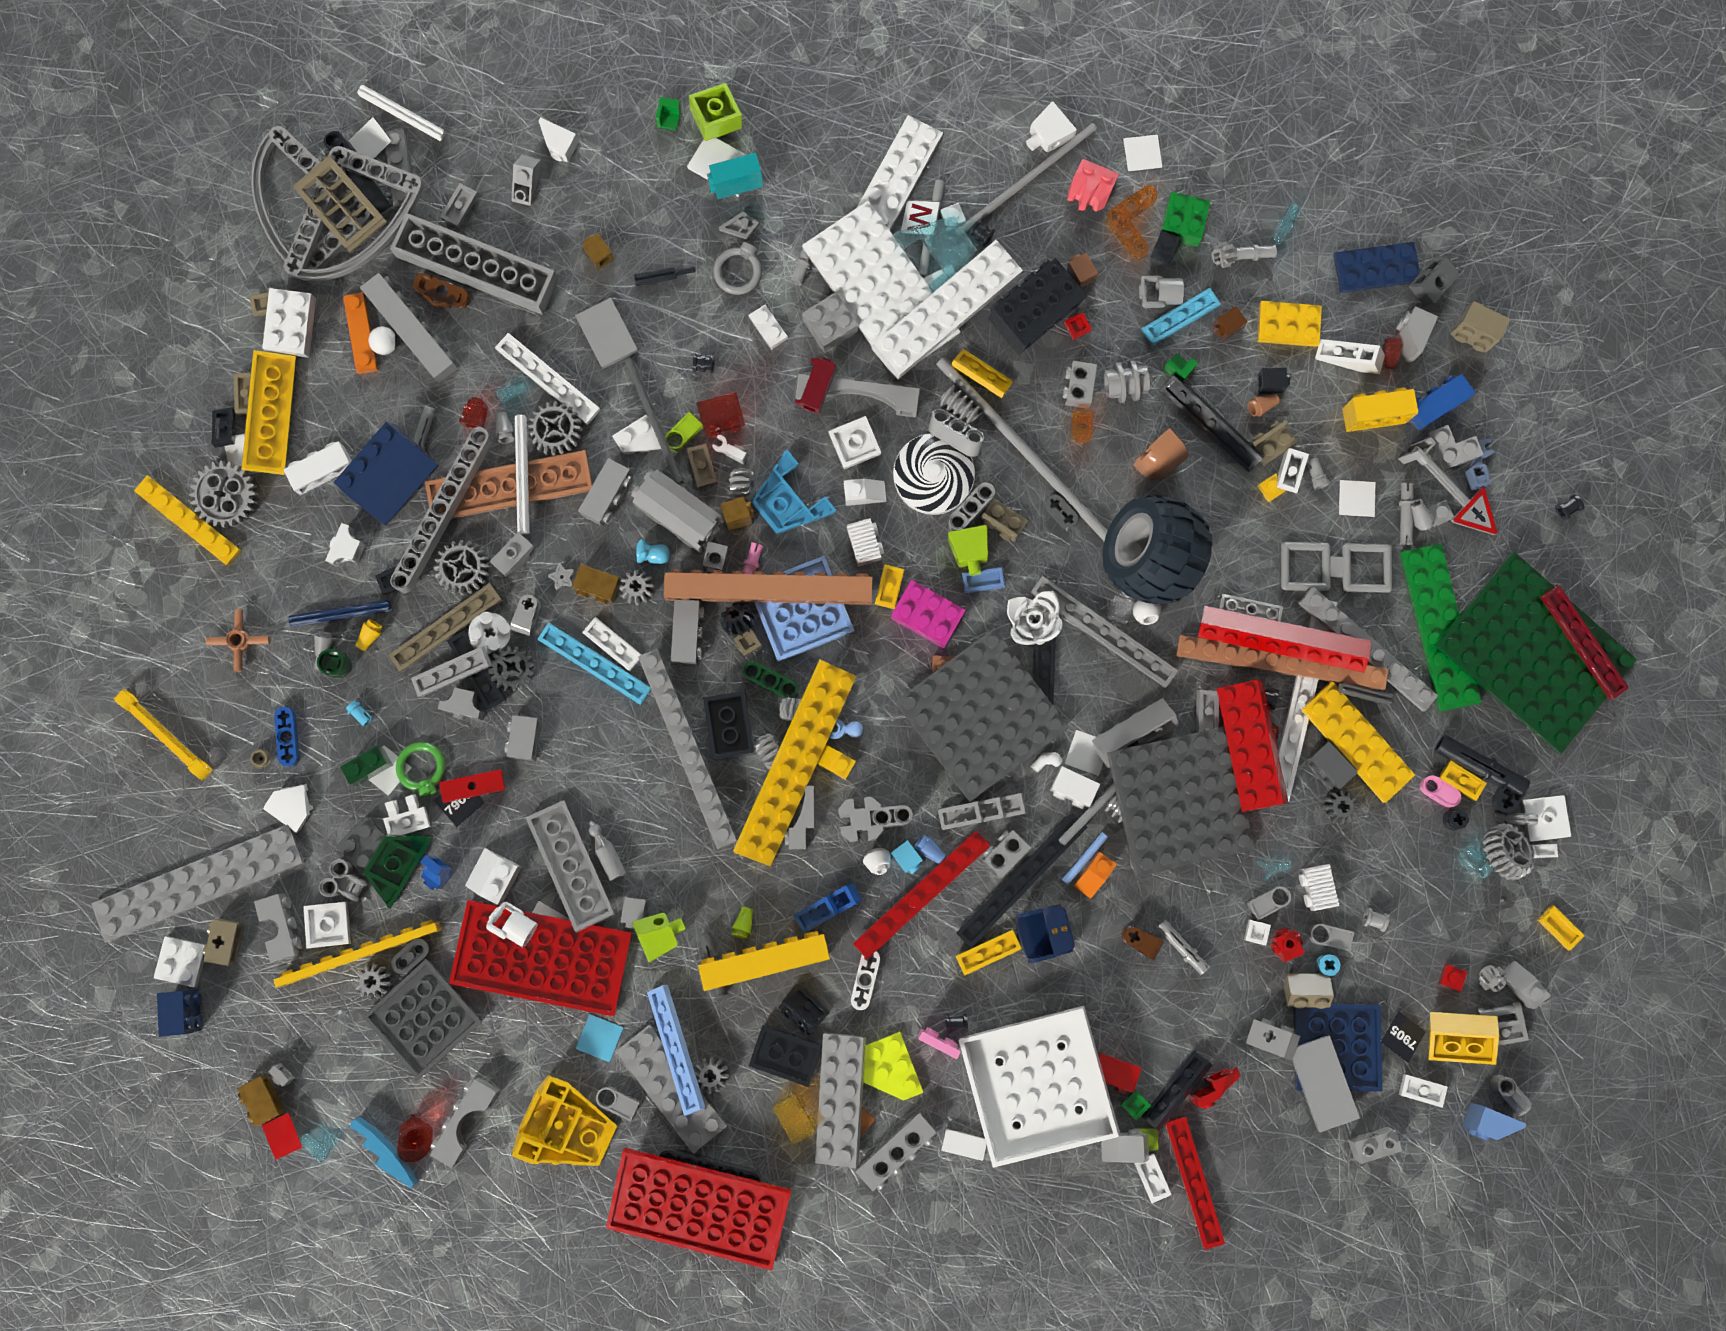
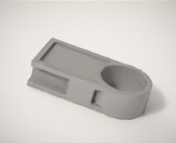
M1276 886L1247 902V905L1255 920L1259 921L1287 906L1291 901V894L1287 888ZM1276 889H1282L1286 893L1287 898L1282 905H1278L1273 901L1272 896Z
M1314 924L1310 927L1308 936L1315 944L1351 951L1354 932L1325 924ZM1318 926L1324 927L1327 932V937L1322 942L1316 941L1313 937V931Z
M610 1086L601 1088L596 1094L598 1106L628 1121L633 1119L641 1102ZM607 1089L613 1092L615 1100L611 1105L601 1103L599 1096L603 1090Z

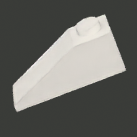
M1321 339L1315 358L1358 372L1380 374L1385 354L1378 345Z

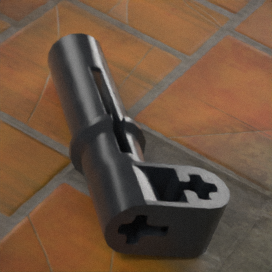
M1446 734L1440 738L1435 747V753L1476 774L1482 781L1487 780L1498 786L1492 798V806L1496 811L1511 813L1517 809L1530 786L1531 781L1497 763L1494 757L1490 759ZM1460 754H1463V755H1465L1466 757H1468V758H1470V759L1476 761L1477 763H1479V764L1485 766L1486 768H1488V769H1490V770H1492V771H1494V772L1500 774V776H1497V775H1495L1494 773H1492L1491 771H1488V770L1484 769L1483 767H1481V766H1479V765L1473 763L1472 761H1470V760H1468V759H1466V758L1460 756ZM1506 790L1515 795V798H1508L1509 796L1504 794V791ZM1502 799H1506L1508 806H1504V803L1501 802Z

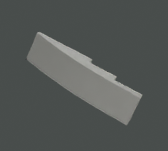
M1023 793L938 810L942 830L1027 813Z

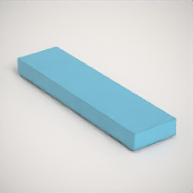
M1208 288L1144 326L1142 332L1151 346H1154L1218 308L1221 303L1212 289Z

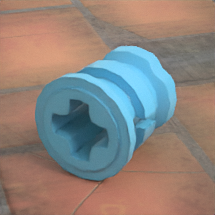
M1321 955L1316 959V969L1320 973L1333 976L1340 970V961L1334 955ZM1325 961H1330L1328 964L1330 966L1329 969L1325 968Z

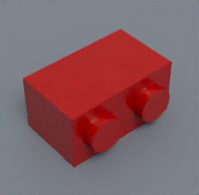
M1098 1052L1106 1085L1116 1086L1115 1091L1127 1094L1128 1091L1134 1093L1141 1067Z

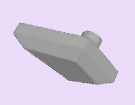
M743 211L721 225L719 230L748 239L758 227L759 222Z

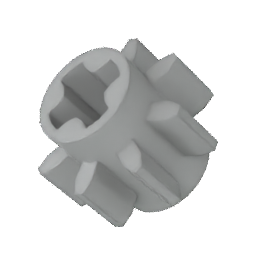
M1227 241L1218 243V246L1214 247L1212 252L1213 262L1217 266L1221 265L1222 268L1230 267L1231 263H1235L1237 258L1236 248L1233 244L1228 245Z
M1488 965L1479 973V980L1481 981L1479 984L1486 991L1490 989L1497 992L1506 985V973L1500 966L1495 968L1492 965Z

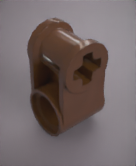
M1133 926L1125 927L1121 933L1122 940L1126 944L1152 960H1155L1164 941ZM1130 932L1137 936L1135 940L1128 936Z

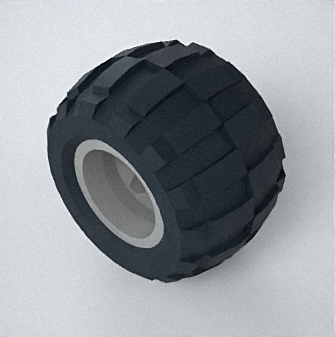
M1142 495L1138 499L1134 498L1119 511L1109 526L1103 544L1104 571L1108 574V579L1127 596L1152 604H1172L1178 602L1195 589L1207 570L1213 543L1212 534L1209 533V525L1196 510L1178 499L1163 495Z

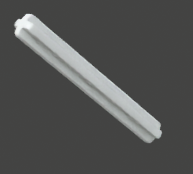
M361 85L357 93L360 97L435 139L443 140L445 132L440 127L365 85Z

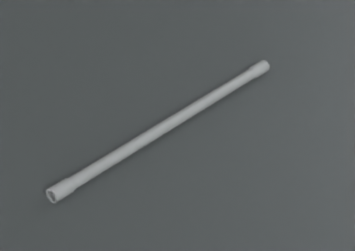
M945 356L940 359L936 365L948 378L952 379L971 401H974L973 403L976 406L980 407L979 409L1104 542L1108 530L967 382L958 370L951 365L952 363Z

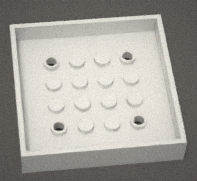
M1084 1006L967 1035L959 1039L993 1167L1119 1137V1128ZM1063 1042L1065 1049L1060 1050L1057 1046L1058 1043ZM1002 1058L1004 1061L1003 1065H998L996 1059ZM1081 1106L1083 1108V1112L1077 1113L1075 1111V1107ZM1018 1121L1021 1127L1015 1128L1013 1122Z

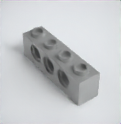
M917 1111L856 1168V1173L872 1191L876 1188L881 1190L888 1183L887 1178L892 1173L897 1175L904 1168L902 1164L908 1159L912 1161L920 1153L919 1148L924 1144L928 1146L935 1140L936 1129L920 1111ZM912 1132L919 1135V1140L915 1143L907 1140V1136ZM895 1147L902 1148L904 1151L903 1155L898 1158L894 1157L891 1154L892 1149ZM878 1162H885L888 1168L884 1172H879L875 1166Z

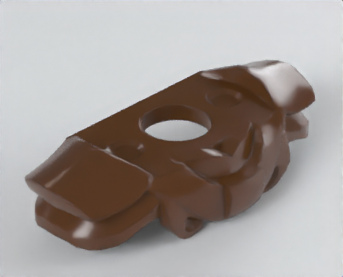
M419 273L413 282L414 290L423 295V298H426L435 307L466 308L470 303V292L430 275ZM442 285L448 288V293L444 297H440L437 293L438 287Z

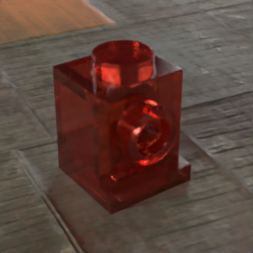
M471 397V399H468L467 405L463 407L462 415L464 418H460L459 422L463 427L484 428L488 406L482 399Z

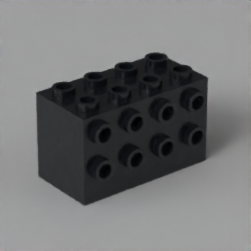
M1056 258L1051 262L1046 260L1039 267L1040 269L1036 274L1030 273L1020 287L1018 285L1013 287L1008 292L1005 300L1000 298L993 304V308L990 310L991 314L988 319L1018 355L1075 310L1087 296Z

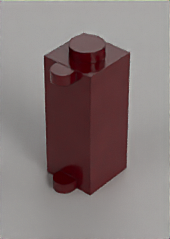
M825 357L822 359L811 358L810 363L814 366L801 400L796 399L794 402L800 408L820 415L836 373V364L831 359Z

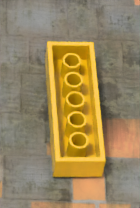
M818 931L804 934L803 939L798 940L797 936L783 939V944L777 945V942L774 941L763 944V949L756 950L755 946L742 949L743 954L735 955V952L722 954V959L714 960V957L702 959V964L697 965L702 988L704 991L829 960L830 957L824 934H818Z

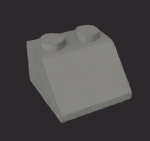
M1416 306L1411 312L1407 311L1404 318H1401L1396 326L1398 330L1396 340L1405 362L1409 365L1423 352L1438 316Z

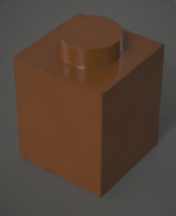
M1235 306L1216 318L1213 323V330L1218 337L1225 341L1244 329L1248 322L1238 307Z

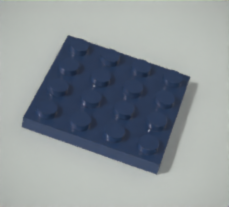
M1331 1004L1330 1008L1323 1009L1316 1007H1294V1034L1300 1036L1298 1045L1329 1035L1349 1090L1383 1092L1381 1005ZM1295 1070V1090H1303Z

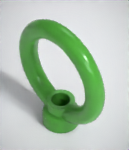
M417 742L407 746L399 754L396 761V774L399 781L406 788L419 791L421 797L437 792L435 785L439 783L445 772V759L442 752L436 746L427 742ZM418 750H425L435 757L437 769L431 779L416 783L406 776L404 764L410 754Z

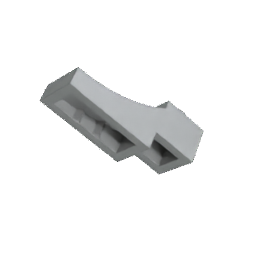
M805 786V798L801 814L795 826L789 828V833H785V845H789L790 850L806 849V829L815 828L814 786Z

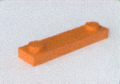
M361 292L343 296L356 372L364 374L378 371L376 354L369 346L368 341L371 326L365 294Z

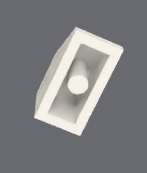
M540 117L539 124L551 157L557 161L564 160L569 162L579 143L576 134Z
M1291 448L1284 453L1278 472L1277 488L1293 493L1298 492L1309 454Z
M871 479L844 481L846 506L886 502L884 481Z

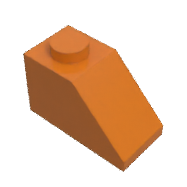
M1096 852L1073 887L1091 899L1107 880L1117 863L1101 852Z

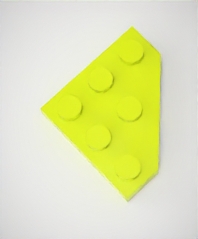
M897 1032L866 1045L863 1082L901 1100H906L923 1093L902 1035L900 1032Z

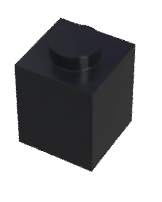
M1161 230L1150 257L1169 264L1180 238Z
M1287 367L1262 368L1258 373L1259 394L1283 393L1290 385V375L1287 374Z

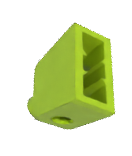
M983 525L948 532V542L958 567L968 566L970 576L980 575L982 573L980 564L986 563L988 559L987 526Z
M665 913L632 922L648 962L675 948L678 943L674 934L686 930L681 918L669 923Z

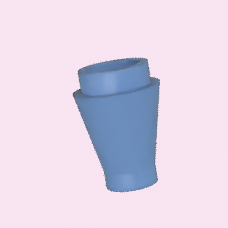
M922 835L914 845L917 853L935 861L937 864L946 855L930 836Z

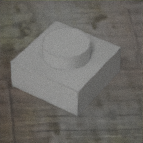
M1447 500L1427 507L1434 516L1433 527L1446 523L1454 517Z
M282 1063L274 1065L268 1071L272 1075L271 1079L273 1082L282 1087L289 1085L295 1079Z

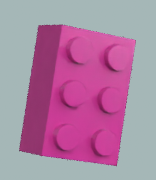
M911 580L894 609L891 619L945 649L966 610Z

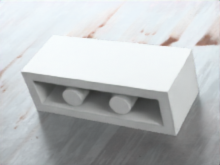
M339 441L331 442L323 450L311 452L306 456L307 458L301 461H294L283 470L293 490L302 495L339 476L352 460L345 447Z

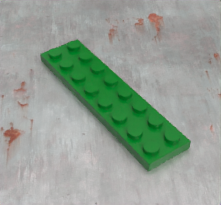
M1442 543L1400 552L1433 691L1438 695L1436 698L1438 711L1442 712L1482 703L1477 683L1434 646L1459 616Z

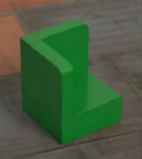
M660 97L655 117L657 128L677 130L681 114L680 100Z
M1176 353L1165 364L1163 369L1171 376L1176 373L1185 381L1198 362L1193 358L1187 362Z

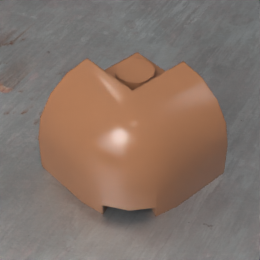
M1169 428L1149 446L1142 456L1137 458L1133 465L1148 479L1161 480L1170 476L1189 457V453L1183 442Z

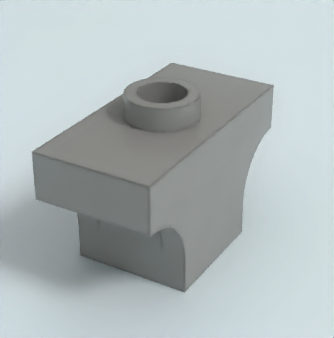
M518 532L490 562L504 576H507L513 571L517 572L531 558L529 554L534 546Z
M454 687L452 696L446 701L439 702L438 709L453 713V718L465 720L466 717L482 721L484 712L480 711L477 707L478 694L472 691Z

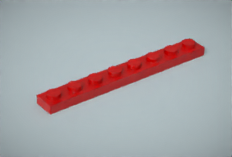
M976 830L860 936L853 945L867 960L990 847L989 843Z

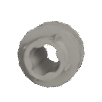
M1130 360L1128 367L1123 369L1121 363L1116 362L1114 369L1104 372V385L1107 397L1117 398L1119 403H1125L1126 395H1131L1133 401H1139L1140 394L1149 393L1150 390L1147 367L1143 365L1137 366L1134 360Z

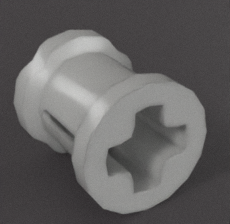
M1367 908L1363 915L1362 925L1366 927L1370 925L1385 932L1389 924L1390 915L1373 912L1371 908Z

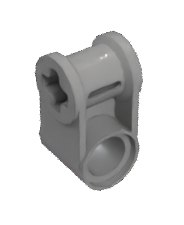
M528 594L520 598L511 621V630L528 636L533 634L541 610L539 599ZM527 602H528V603H531V602H532V603L534 604V606H533V607H527L526 604H527Z

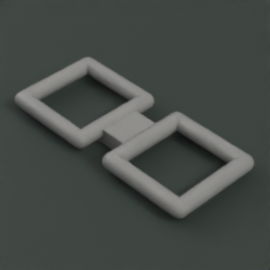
M1283 542L1281 544V588L1283 590L1309 591L1310 588L1314 587L1318 591H1329L1331 588V578H1343V590L1346 592L1389 593L1392 591V547L1389 544L1345 543L1342 546V557H1330L1329 543ZM1289 550L1322 551V583L1290 582ZM1351 551L1383 552L1384 584H1351Z

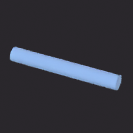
M1101 832L1063 877L1062 881L1069 885L1107 840L1108 836Z

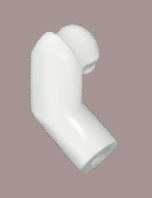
M1045 752L1035 760L1031 767L1038 773L1046 764H1052L1055 767L1060 766L1062 758L1056 752Z

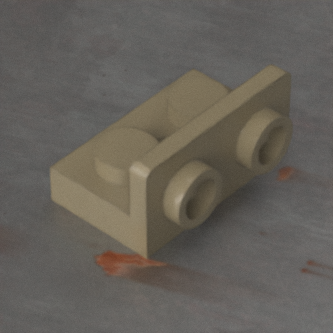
M1286 420L1281 424L1277 421L1268 428L1270 430L1264 435L1261 432L1252 439V445L1265 456L1260 461L1263 467L1298 443L1286 427L1288 424Z
M996 499L992 501L986 512L981 516L982 524L986 525L987 529H995L1000 533V537L1008 542L1010 540L1015 542L1028 523L1027 519Z

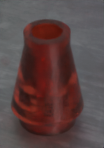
M1388 338L1382 344L1385 354V368L1396 369L1403 344H1401V339Z

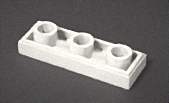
M1222 594L1219 609L1280 622L1283 606ZM1248 607H1251L1254 612L1250 613Z

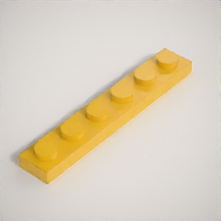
M147 475L134 490L225 565L230 566L242 552L241 549L210 524H207L205 520L200 519L195 512Z

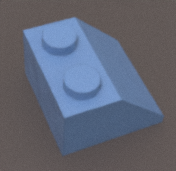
M1471 1102L1462 1126L1469 1129V1134L1489 1141L1490 1137L1499 1140L1524 1129L1526 1123Z

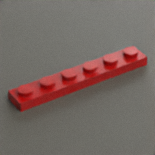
M1186 1116L1168 1120L1165 1123L1166 1130L1203 1249L1207 1250L1223 1245L1225 1241Z

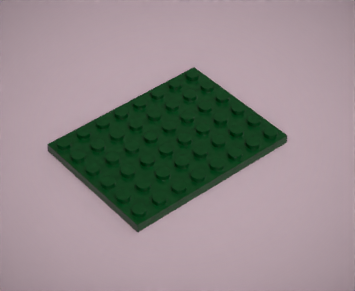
M1513 551L1509 553L1434 646L1555 752L1562 754L1607 696L1540 598V596L1554 586ZM1571 602L1623 678L1637 659Z

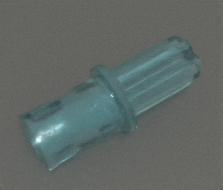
M1289 204L1283 218L1279 219L1280 224L1273 234L1274 241L1282 243L1289 230L1294 227V221L1301 211L1298 205Z

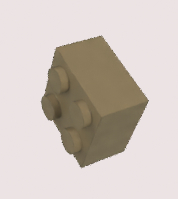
M1473 301L1459 315L1450 335L1454 336L1459 342H1466L1472 345L1479 352H1488L1501 340L1511 319Z

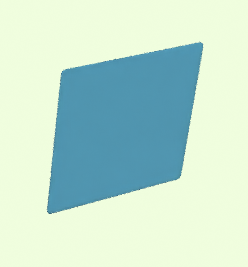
M589 1014L576 1049L610 1062L623 1027Z

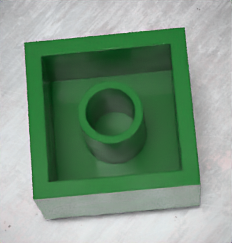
M1171 192L1167 200L1161 230L1179 237L1178 243L1198 247L1203 236L1210 200Z

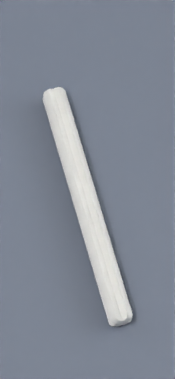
M516 415L517 532L521 535H527L530 533L527 418L525 415Z

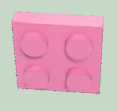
M927 1027L926 1030L921 1028L917 1035L919 1040L955 1059L958 1058L961 1052L957 1042L948 1037L945 1040L939 1038L938 1032Z

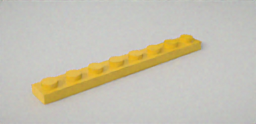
M433 920L420 923L421 927L413 930V927L400 930L401 935L393 937V934L381 937V942L373 944L372 941L361 944V949L353 951L350 948L341 951V956L333 958L330 955L321 958L320 963L313 965L312 962L299 966V971L293 972L290 969L279 973V978L273 979L275 987H282L441 931L440 922L433 923Z

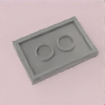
M611 298L575 315L602 369L638 352Z

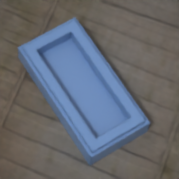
M1002 567L981 570L982 573L977 576H970L969 572L961 573L964 594L1005 588Z

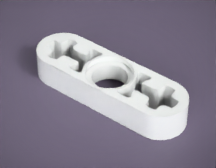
M877 951L874 953V958H877V960L871 963V968H875L874 973L869 970H861L862 965L867 967V960L864 959L863 955L861 956L851 996V1004L857 1010L866 1009L870 1003L880 962V956ZM864 973L869 974L872 978L871 983L867 986L862 985L859 981V977ZM857 986L861 989H870L869 993L864 992L863 998L867 1001L862 1003L861 1006H858L857 1001H854L855 997H859L861 991H856Z

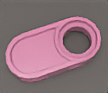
M1427 776L1421 780V791L1445 807H1455L1460 803V792L1439 777ZM1429 780H1433L1437 785L1436 790L1433 792L1429 791L1426 787Z

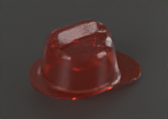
M411 1114L410 1119L400 1125L397 1153L402 1161L416 1162L429 1153L432 1145V1126L427 1124L422 1118H416L414 1114Z

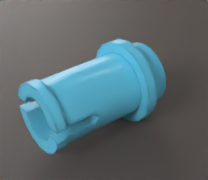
M354 700L346 707L347 713L349 715L352 714L363 727L368 725L373 719L361 707L360 702L357 703Z

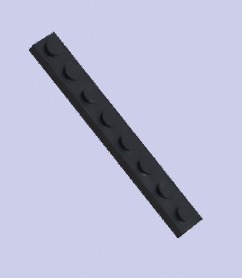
M1073 813L1063 821L956 932L970 948L1088 828L1084 825L1065 846L1061 844L1059 839L1078 820Z

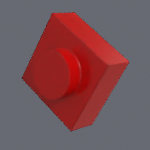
M1083 312L1064 322L1073 340L1092 331Z
M1445 964L1438 984L1461 992L1467 971Z

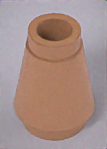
M1276 393L1251 398V401L1247 403L1248 411L1253 417H1260L1279 404V397Z

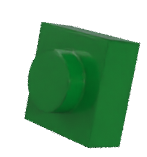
M1134 1090V1093L1131 1092L1120 1104L1136 1121L1151 1106L1136 1090Z

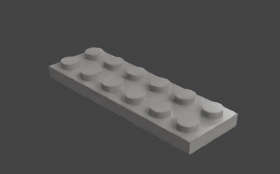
M563 800L526 817L575 932H579L615 915L566 802Z
M650 1024L616 1051L692 1153H695L728 1126L702 1091L701 1095L705 1108L684 1116L662 1040Z
M833 1033L823 1034L815 1163L849 1168L858 1167L866 1037Z

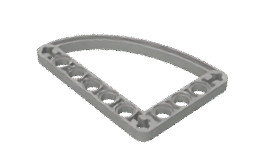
M275 126L263 138L257 149L252 167L251 185L253 200L260 223L277 253L286 261L289 251L284 246L272 224L265 202L264 173L266 163L275 145L305 174L315 168L320 161L285 128ZM277 134L282 135L286 142L283 143L280 138H277ZM292 145H297L298 151L290 154L289 148ZM311 158L312 164L310 166H302L304 159ZM331 172L327 174L329 180L336 178ZM341 183L336 197L341 201L351 191ZM355 195L351 197L354 200L353 204L345 206L351 214L363 205ZM366 208L362 211L366 215L365 218L360 217L359 214L354 217L362 227L373 218ZM346 215V216L336 225V227H337L341 222H343L348 216ZM352 221L346 224L353 225L352 232L344 233L343 228L340 229L342 234L347 239L351 238L356 232L359 231V229ZM331 231L315 245L310 260L316 266L313 267L312 264L308 263L306 269H323L345 248L340 241L336 247L329 246V241L336 238ZM318 252H323L325 255L321 261H315V255ZM297 265L291 266L292 270H298L299 268Z
M336 146L332 148L329 155L344 172L348 170L408 194L390 224L368 247L341 264L316 270L306 269L324 223L319 217L312 215L313 210L308 205L284 263L286 273L301 280L325 281L342 277L367 264L395 238L406 213L411 214L424 189L422 180L415 174L344 147ZM342 154L344 157L343 159H337L336 155ZM356 159H362V167L358 169L354 168V161ZM375 166H380L382 168L381 173L377 176L372 175V169ZM327 172L320 179L329 188L340 178L337 175L334 180H329L327 178L329 172ZM393 173L400 174L398 182L393 183L390 181ZM405 179L410 183L416 181L418 186L411 188L408 183H405ZM318 182L311 197L313 200L319 197L321 190L324 189ZM339 186L332 191V193L335 196L337 194ZM329 195L317 205L322 208L324 213H327L334 200ZM314 226V233L309 236L306 235V227ZM301 244H306L307 251L304 254H298L297 248ZM295 255H296L298 258L302 259V261H300L299 259L297 260L296 258H294ZM297 265L299 268L298 270H292L291 266Z

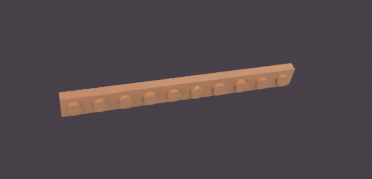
M1179 635L1176 652L1178 657L1337 683L1348 682L1380 690L1386 689L1388 668L1367 665L1363 673Z

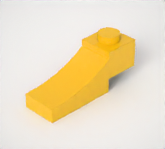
M825 745L817 764L846 780L856 761Z

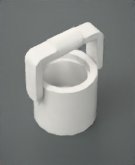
M503 902L489 916L486 928L502 939L508 938L524 947L533 936L538 924L524 916L522 910L508 902ZM507 909L512 914L502 930L492 925L501 916L503 910Z

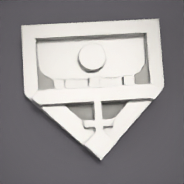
M307 784L289 788L285 787L274 791L263 809L285 825L288 824L293 831H300L310 814L309 811L313 809V806L309 804L306 793L308 791Z

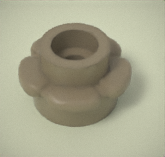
M256 749L251 754L250 761L255 768L262 769L269 766L271 754L268 750Z

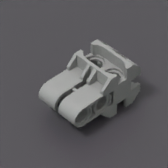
M864 797L865 808L855 809L854 799H846L839 808L840 818L850 817L851 826L840 827L841 835L850 843L858 842L857 832L867 831L868 841H874L883 832V828L904 826L910 823L913 813L905 805L881 807V804L872 797ZM904 810L908 813L909 817L906 821H900L897 818L899 811ZM878 813H885L888 817L887 822L879 823L876 820Z

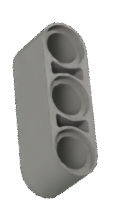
M936 409L933 411L928 427L932 435L967 456L974 457L980 453L984 440V435L981 431L946 410Z
M987 482L981 483L952 513L948 523L950 531L966 529L992 502L995 495V488L992 484ZM988 490L991 496L984 498L980 495V491ZM973 504L977 507V511L969 512L966 506ZM954 519H960L962 520L963 525L961 527H955L952 524V521Z

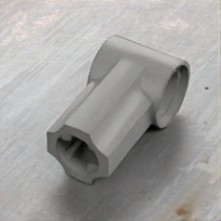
M1500 1074L1494 1075L1489 1083L1491 1090L1497 1093L1518 1116L1527 1113L1532 1108L1533 1103L1517 1087L1512 1078ZM1505 1081L1506 1087L1501 1090L1500 1085Z

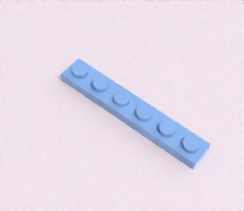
M662 985L647 992L685 1116L704 1109L705 1105L668 985Z

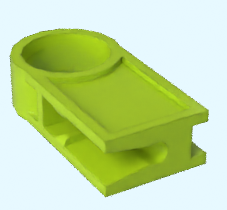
M690 412L665 435L667 443L669 437L674 434H678L683 438L680 446L671 447L669 445L671 451L677 452L682 450L704 428L703 424Z

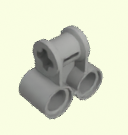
M338 859L333 861L329 867L333 878H325L320 882V893L325 897H337L342 894L358 902V896L364 886L368 885V882L353 875L354 865L349 860ZM343 863L346 867V870L341 875L338 871V867L340 864ZM330 882H333L335 885V890L332 893L328 891V884Z

